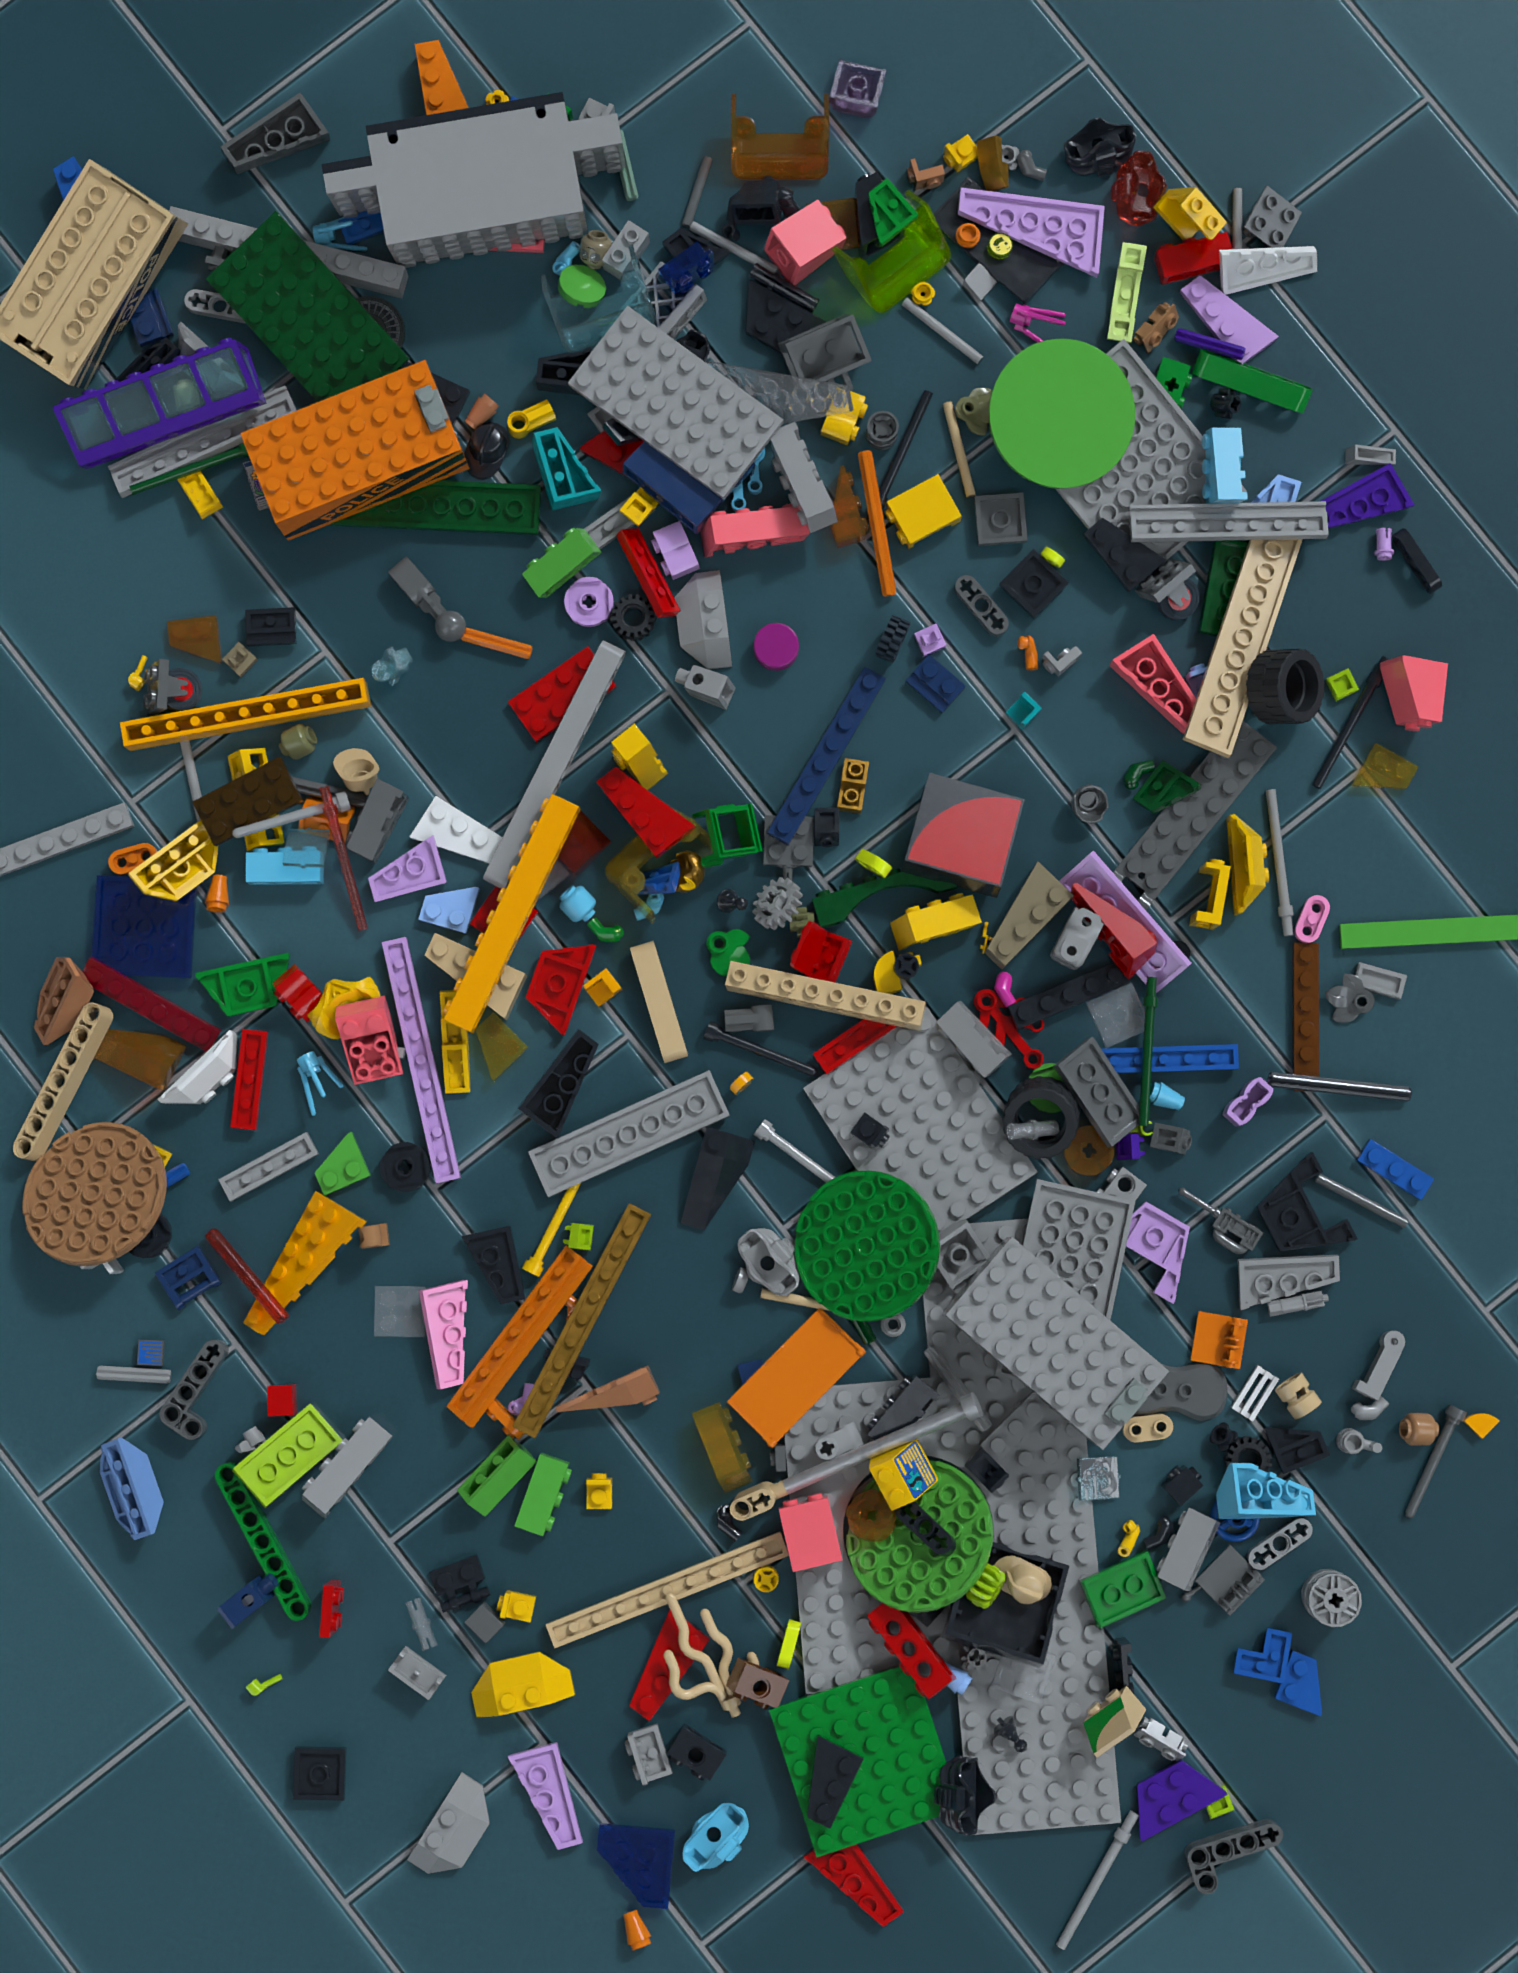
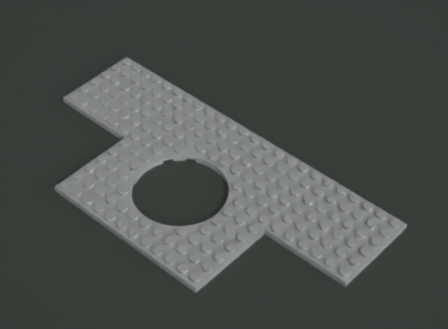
M1028 1219L969 1224L988 1254L991 1255L1006 1237H1013L1023 1246ZM937 1268L932 1282L923 1294L927 1348L931 1345L937 1347L969 1393L973 1392L982 1411L992 1425L982 1432L973 1420L970 1421L966 1417L917 1439L926 1456L940 1458L958 1466L980 1487L988 1502L992 1516L993 1542L1005 1545L1019 1553L1037 1555L1069 1565L1061 1601L1054 1614L1053 1631L1045 1662L1040 1668L992 1653V1656L986 1659L990 1665L989 1667L981 1666L980 1673L973 1666L967 1670L968 1660L963 1661L960 1659V1656L966 1655V1651L963 1648L964 1644L941 1638L950 1605L938 1615L928 1628L908 1612L942 1659L950 1665L969 1672L968 1675L973 1678L963 1695L957 1692L963 1757L978 1758L979 1768L984 1778L996 1793L995 1803L986 1808L979 1816L978 1831L975 1835L1121 1823L1115 1748L1113 1746L1096 1758L1083 1724L1088 1715L1087 1709L1095 1702L1100 1704L1106 1700L1105 1697L1109 1694L1104 1627L1097 1628L1079 1580L1098 1572L1091 1483L1088 1488L1089 1499L1085 1498V1487L1081 1485H1084V1483H1081V1480L1085 1481V1475L1083 1472V1477L1081 1478L1080 1460L1088 1459L1087 1439L1044 1402L1051 1411L998 1463L1009 1474V1477L1000 1488L991 1493L964 1466L982 1448L979 1444L1033 1391L1020 1381L995 1376L998 1361L942 1314L974 1274L960 1282L954 1289H951ZM929 1360L930 1377L920 1379L940 1396L930 1404L925 1411L926 1413L918 1421L960 1403ZM902 1380L833 1385L785 1434L788 1478L828 1461L817 1456L815 1444L817 1440L845 1424L854 1421L864 1443L867 1444L874 1441L867 1434L869 1428L866 1426L875 1415L880 1417L885 1409L882 1406L891 1395L896 1397L901 1389L898 1386ZM824 1441L820 1452L830 1455V1449L833 1448V1445L827 1444ZM870 1459L789 1494L790 1500L797 1499L798 1502L807 1501L808 1495L822 1493V1497L828 1496L843 1559L842 1561L796 1571L806 1694L817 1693L898 1666L901 1662L896 1654L892 1655L884 1646L885 1639L880 1633L876 1634L868 1623L870 1619L867 1615L882 1604V1602L871 1596L856 1578L853 1567L848 1559L843 1539V1524L847 1505L857 1486L870 1473ZM891 1621L889 1629L891 1633L897 1635L900 1631V1626L896 1621ZM907 1641L905 1644V1651L908 1655L915 1653V1646L910 1641ZM978 1650L973 1651L974 1655L970 1657L974 1659V1662H977L983 1654L981 1655ZM922 1662L920 1665L921 1673L924 1676H929L931 1673L929 1664ZM1008 1716H1013L1019 1739H1024L1027 1742V1749L1024 1752H1017L1014 1749V1742L993 1733L994 1728L999 1724L997 1721L999 1717L1004 1720Z

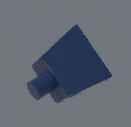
M270 1573L264 1578L259 1575L219 1606L217 1610L233 1629L275 1595L273 1589L279 1585L278 1580Z

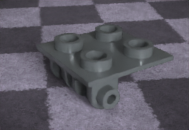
M1266 185L1243 226V235L1249 238L1254 235L1270 248L1284 247L1302 212Z
M1230 1544L1195 1579L1229 1615L1265 1580Z

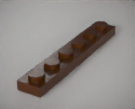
M1293 943V1074L1319 1077V943Z

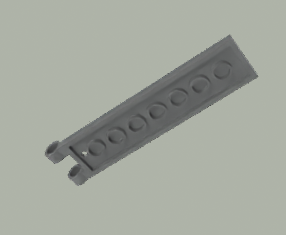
M1242 721L1231 756L1226 758L1210 751L1190 776V778L1200 783L1202 788L1165 808L1113 871L1114 875L1121 882L1124 878H1127L1144 892L1138 899V902L1145 910L1148 909L1276 750L1277 747L1246 722ZM1139 873H1143L1145 875V878L1143 880L1139 879Z

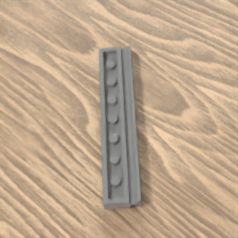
M284 385L264 394L267 404L155 444L109 465L108 468L120 496L124 498L132 494L129 488L130 485L234 448L244 443L240 433L297 411L286 386Z
M1326 501L1130 505L1131 542L1327 539L1329 534L1325 507Z

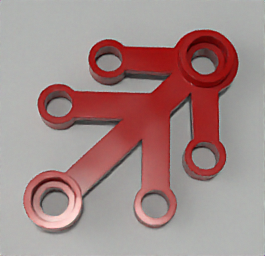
M990 989L980 990L974 998V1005L980 1011L979 1020L988 1029L991 1015L997 1022L995 1037L1003 1046L1005 1044V1035L1007 1034L1023 1054L1024 1065L1029 1069L1039 1068L1044 1061L1043 1054L1037 1049H1031L1014 1028L1011 1017L1004 1016L999 1008L1006 1007L997 994ZM982 998H990L991 1004L989 1006H984L982 1004ZM1018 998L1015 1003L1025 1000V998ZM1040 1020V1029H1034L1032 1024L1023 1028L1030 1029L1033 1032H1040L1044 1028V1021ZM1030 1055L1037 1057L1036 1064H1031L1028 1061Z

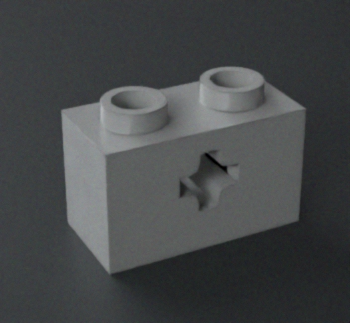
M628 220L603 257V269L624 282L649 245V233Z

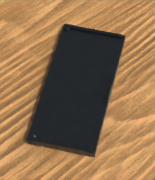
M968 176L958 189L929 218V222L964 251L976 264H982L992 277L1023 304H1026L1065 263L1013 239H1010L1012 246L1008 253H995L990 247V241L993 236L999 233L957 214L961 188L984 190ZM966 223L974 224L980 231L979 242L971 248L961 246L956 240L957 229ZM1001 238L997 239L994 245H998L1003 240Z

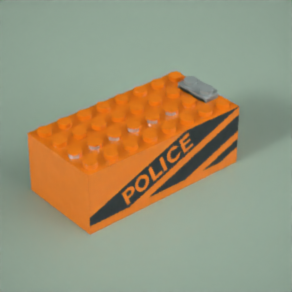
M426 360L240 433L274 521L288 541L470 469Z

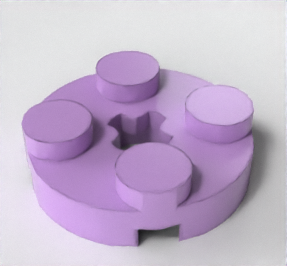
M595 577L578 579L568 588L565 594L564 603L567 614L574 623L584 627H595L606 622L614 607L611 590L605 583ZM587 596H591L592 600H596V604H593L592 608L582 605V601H585Z

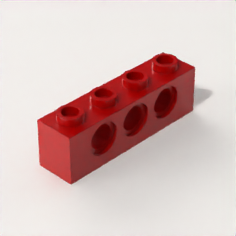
M882 1603L867 1615L870 1619L868 1623L876 1634L880 1633L885 1639L884 1646L892 1655L896 1654L901 1661L899 1663L900 1668L907 1676L911 1675L916 1681L915 1688L923 1697L927 1696L928 1699L934 1697L957 1679L908 1612L894 1609ZM891 1621H896L900 1626V1631L897 1635L891 1633L889 1629ZM907 1641L912 1642L915 1646V1653L913 1655H908L905 1651ZM922 1662L929 1664L931 1668L929 1676H924L921 1673L920 1665Z

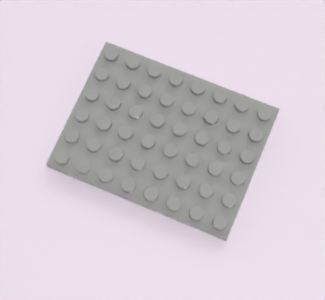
M1123 339L1106 354L1123 371L1133 393L1135 426L1129 446L1119 462L1102 477L1080 487L1059 488L1056 491L1087 529L1101 518H1104L1130 535V505L1206 504V499L1202 496V488L1206 484V474H1203L1202 463L1206 459V449L1202 447L1203 436L1126 340ZM1242 486V492H1247L1246 489ZM1188 541L1141 543L1167 560Z
M926 1007L921 1031L898 1026L828 1075L825 1073L803 1089L856 1170L883 1172L907 1182L916 1189L929 1205L940 1233L955 1222L967 1220L1038 1172L1027 1156L1016 1151L1009 1144L1003 1131L1001 1116L951 1041L938 1031L940 1026L936 1023L937 1021L928 1007ZM864 1112L889 1128L887 1134L890 1135V1138L883 1148L878 1146L876 1150H873L850 1133Z

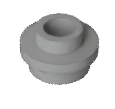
M898 1314L881 1320L880 1325L882 1331L887 1336L896 1337L903 1333L906 1323L904 1317ZM892 1319L898 1323L895 1329H890L888 1326V1322Z

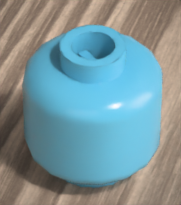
M572 885L559 898L561 900L560 909L573 922H578L582 919L586 922L595 913L593 908L596 900L583 886L575 887Z

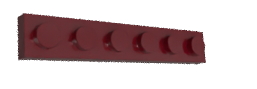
M94 957L89 958L82 971L96 990L206 1052L215 1044L222 1031Z

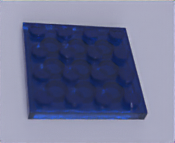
M97 875L92 957L125 976L192 979L197 886L176 902L143 894L130 877Z

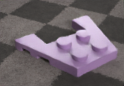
M1144 1202L1133 1212L1126 1247L1165 1269L1153 1293L1174 1304L1190 1227L1148 1202Z

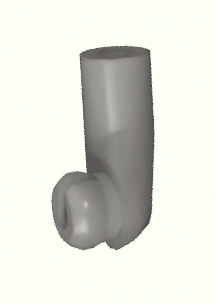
M1380 1396L1379 1400H1375L1372 1405L1363 1406L1362 1403L1356 1402L1351 1407V1412L1359 1420H1374L1389 1406V1403Z

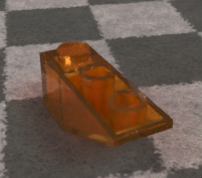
M844 465L840 466L833 504L838 522L830 525L837 548L865 540L866 532L869 531L866 518L860 517L858 509L862 507L858 494L853 495L851 486H854L852 474L850 471L846 472Z

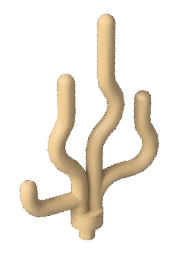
M668 1593L666 1601L679 1629V1647L685 1656L702 1663L710 1679V1682L698 1684L688 1690L682 1689L679 1684L680 1670L673 1652L666 1650L663 1656L670 1671L669 1685L672 1693L679 1699L689 1700L703 1693L712 1692L717 1696L723 1711L729 1710L732 1718L739 1716L741 1712L738 1705L741 1704V1700L732 1695L733 1691L726 1686L730 1677L728 1669L733 1655L731 1642L718 1631L710 1611L702 1609L700 1616L708 1634L723 1649L718 1675L710 1657L702 1651L691 1648L689 1645L687 1621L675 1595ZM749 1652L746 1656L747 1660L759 1665L756 1654Z

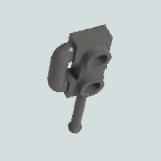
M1185 1188L1179 1189L1180 1195L1207 1210L1216 1218L1211 1226L1214 1227L1213 1237L1217 1243L1235 1254H1244L1248 1250L1252 1251L1263 1234L1260 1229L1240 1219L1241 1216L1237 1213L1235 1215L1231 1213L1232 1210L1229 1208L1215 1209L1185 1190ZM1227 1230L1240 1238L1239 1244L1224 1235Z

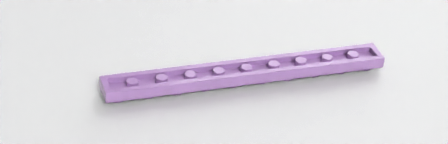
M407 937L382 942L435 1182L438 1184L459 1179L461 1175Z

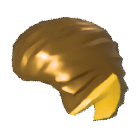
M686 850L677 853L676 857L678 859L670 862V864L678 862L680 865L681 874L676 892L687 893L698 887L705 875V868L701 865V856Z

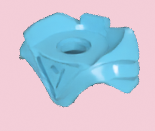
M723 1803L714 1811L705 1814L697 1820L689 1839L683 1847L684 1862L693 1871L697 1872L701 1869L715 1868L725 1860H733L742 1850L740 1843L744 1840L749 1829L745 1811L735 1804ZM711 1827H717L721 1831V1838L717 1842H711L707 1837V1831Z

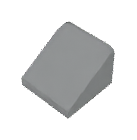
M980 263L963 281V286L980 301L997 284L996 280Z

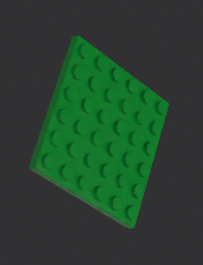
M899 1665L781 1704L776 1708H769L816 1857L939 1817L940 1805L934 1803V1788L941 1785L940 1770L946 1764V1760L925 1696L923 1697L915 1688L916 1681L911 1675L907 1676ZM818 1735L864 1757L830 1829L807 1818Z

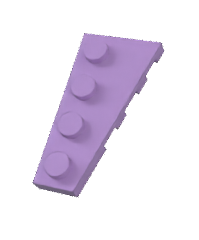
M555 1742L508 1755V1759L514 1766L522 1785L526 1788L557 1849L583 1843L558 1743Z

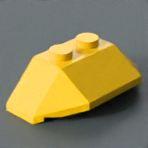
M1233 814L1229 815L1226 821L1235 916L1242 914L1266 887V883L1269 882L1268 868H1264L1263 858L1267 857V847L1265 843H1262V837Z
M200 820L129 872L128 876L143 894L177 902L215 873L218 846L213 845Z
M535 1652L491 1662L471 1694L476 1717H491L549 1705L574 1696L575 1691L570 1669L541 1652Z

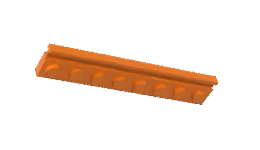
M566 1245L446 1407L463 1420L466 1425L473 1428L593 1266Z

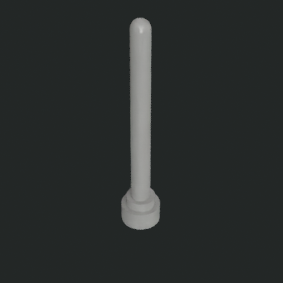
M343 791L336 793L335 797H331L330 801L233 830V836L235 838L244 837L331 810L342 813L351 810L346 792Z
M766 1119L763 1120L753 1134L760 1140L771 1141L826 1183L835 1178L775 1133V1129L772 1127L773 1124Z

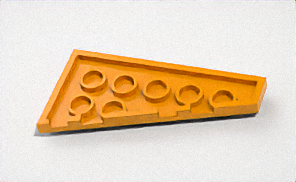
M315 1191L243 1323L257 1333L265 1335L284 1314V1308L291 1300L295 1302L301 1295L299 1291L306 1284L310 1285L335 1258V1251L343 1243L347 1244L352 1239L351 1234L357 1227L362 1228L367 1221Z

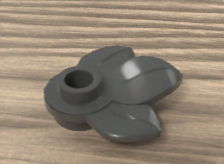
M1344 974L1343 986H1335L1325 992L1327 1000L1334 1007H1337L1332 1016V1019L1336 1022H1351L1359 1013H1367L1374 1006L1373 994L1369 990L1364 989L1362 980L1352 974ZM1360 997L1367 999L1366 1004L1363 1006L1357 1003Z

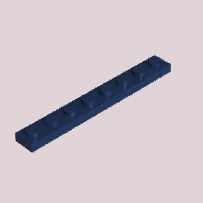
M864 667L767 832L768 835L789 846L886 680L885 677Z

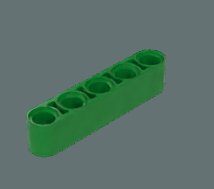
M1200 349L1191 372L1203 379L1299 413L1305 412L1313 391L1312 388L1204 349Z

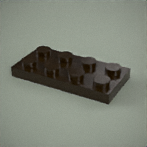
M278 757L192 801L213 845L218 846L234 838V829L272 818L302 803L303 799L282 757Z

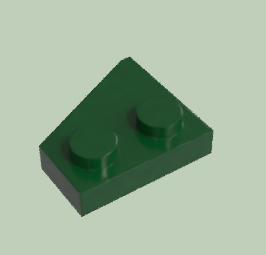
M1162 760L1133 797V800L1152 814H1155L1199 791L1202 787L1200 783Z

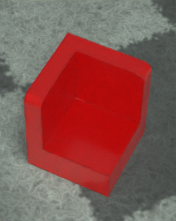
M296 1384L267 1387L268 1416L297 1414Z

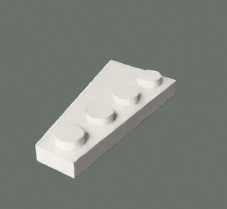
M1314 246L1219 250L1221 291L1225 295L1317 272V251Z
M435 796L410 835L411 839L421 842L434 835L437 847L488 864L491 862L503 838Z

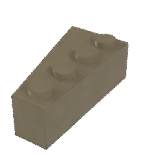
M1037 862L984 953L1002 970L1074 895L1045 867Z

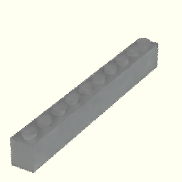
M172 206L169 210L188 223L178 241L214 250L215 246L224 247L229 250V254L233 253L257 229ZM305 241L343 284L403 298L409 277L405 266Z

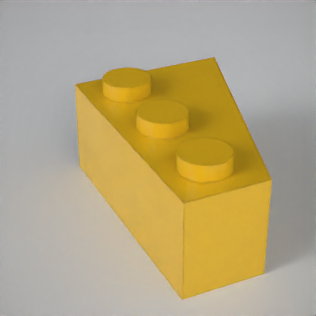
M963 893L949 897L950 901L942 903L941 899L927 903V908L920 909L918 905L906 909V914L890 922L898 950L906 949L913 944L920 942L922 944L934 938L944 937L973 928L982 923L973 895L964 897Z

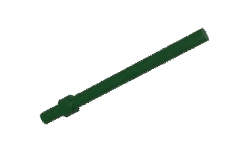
M241 443L239 444L240 447L130 485L131 493L135 495L242 456L244 458L249 457L245 444Z
M1147 977L1146 996L1143 997L1145 1019L1138 1126H1149L1155 1008H1158V997H1156L1157 977Z

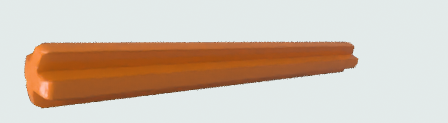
M866 450L858 453L881 591L883 596H892L896 594V586L872 451Z

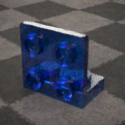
M697 241L660 267L658 272L675 295L679 292L685 293L692 288L693 282L699 278L705 279L713 272V268H715L714 253L711 249L705 252Z

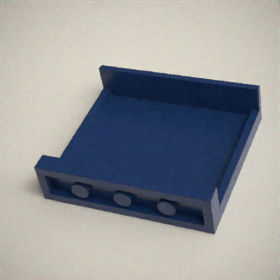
M645 441L623 463V474L641 487L696 535L703 528L704 521L724 501ZM754 462L748 468V470L745 472L742 478L738 481V483L735 485L732 491L728 494V496L748 475L752 476L754 474Z

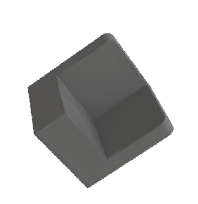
M485 1601L465 1621L485 1643L506 1623Z

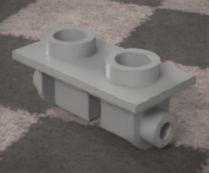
M1151 1717L1149 1719L1143 1718L1140 1726L1143 1728L1134 1733V1736L1138 1737L1143 1745L1158 1749L1163 1757L1171 1761H1178L1186 1756L1183 1753L1189 1745L1185 1741L1186 1738L1172 1730H1168L1166 1737L1162 1735L1165 1729L1164 1725Z

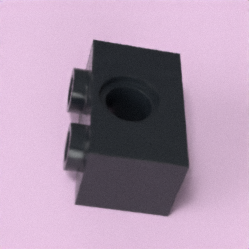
M684 1723L668 1748L667 1754L671 1755L669 1759L678 1766L682 1767L684 1764L691 1768V1773L698 1779L704 1780L706 1778L710 1781L725 1758L727 1750ZM693 1748H698L702 1751L703 1756L699 1760H693L689 1756V1751Z

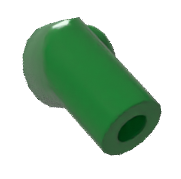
M596 917L587 924L601 942L615 943L624 935L622 927L618 925L604 927Z

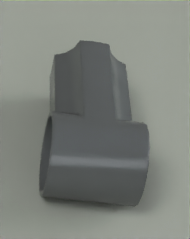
M773 1005L751 1006L750 1009L724 1010L726 1032L746 1030L763 1032L774 1030Z

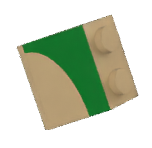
M1127 1686L1120 1691L1117 1688L1112 1690L1105 1697L1106 1700L1101 1704L1095 1702L1086 1711L1088 1715L1083 1724L1096 1758L1135 1732L1146 1711V1708Z

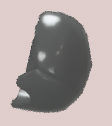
M1092 784L1079 787L1071 799L1073 813L1079 820L1089 824L1101 821L1109 808L1107 794L1101 787Z

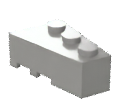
M962 1001L955 1003L936 1022L940 1026L938 1031L946 1039L950 1038L955 1043L956 1050L963 1057H967L972 1063L973 1068L984 1078L990 1076L1012 1055Z

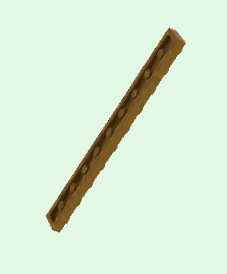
M630 1203L628 1204L513 1424V1428L536 1439L651 1217L650 1213Z

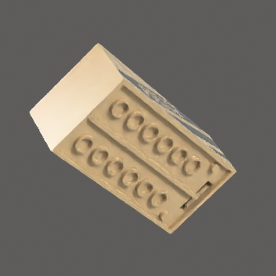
M89 159L0 304V340L68 385L86 390L185 231L188 223L106 168Z

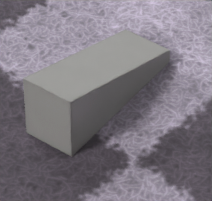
M1356 444L1345 449V464L1388 465L1391 463V465H1396V449Z

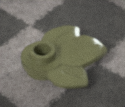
M976 388L971 391L968 397L959 399L955 405L957 417L966 421L968 429L977 435H986L987 423H989L988 407L992 391L989 388ZM965 405L971 408V412L966 411Z

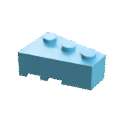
M1210 428L1202 438V447L1206 449V459L1202 463L1203 474H1206V484L1203 485L1202 496L1206 499V504L1243 502L1248 498L1247 492H1242L1241 479L1246 478L1245 471H1241V458H1243L1241 428Z

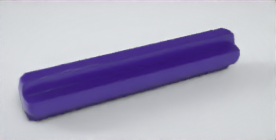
M1181 328L1177 329L1175 334V341L1238 360H1242L1245 355L1246 348Z

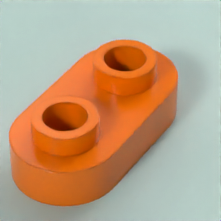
M137 844L114 851L109 857L108 864L114 873L127 875L144 862V853L149 852L151 857L158 851L151 844ZM121 859H126L127 861L124 867L119 866Z
M495 1398L485 1412L492 1420L496 1421L498 1419L504 1425L502 1430L507 1436L510 1435L512 1438L520 1439L525 1433L513 1428L516 1418Z

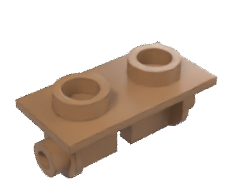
M1166 302L1159 304L1148 317L1154 324L1151 325L1145 321L1134 333V342L1138 345L1143 343L1148 354L1154 347L1160 344L1166 332L1176 325L1179 315L1175 304L1171 306Z

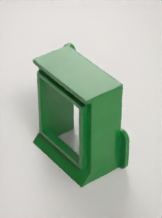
M752 803L738 806L734 804L722 805L714 809L708 808L692 814L693 819L706 818L713 854L701 858V865L703 867L719 866L723 864L725 859L746 857L762 852ZM734 814L742 848L724 850L717 816Z

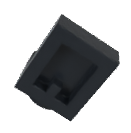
M815 808V846L825 848L839 846V808Z
M865 1112L850 1132L873 1150H876L878 1146L883 1148L890 1138V1135L887 1134L889 1128Z

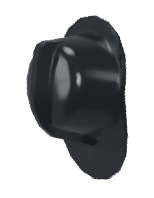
M488 422L473 431L464 456L470 468L467 471L474 477L482 479L491 477L501 467L510 441L508 432L503 426L498 423Z

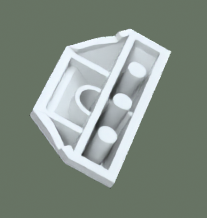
M229 1030L158 1098V1101L164 1104L208 1103L216 1095L214 1091L220 1085L225 1086L234 1078L232 1074L236 1071L237 1034Z

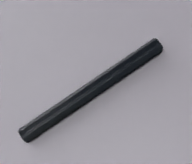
M1270 1072L1267 1078V1083L1271 1087L1406 1102L1410 1101L1412 1096L1411 1088L1404 1086Z

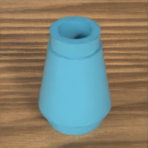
M1162 1082L1151 1083V1105L1176 1109L1178 1111L1182 1108L1185 1097Z

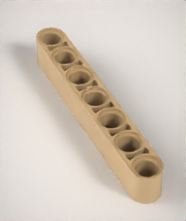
M93 1002L86 1004L82 1008L14 1142L13 1152L17 1157L37 1161L40 1156H44L112 1023L113 1013L110 1008Z

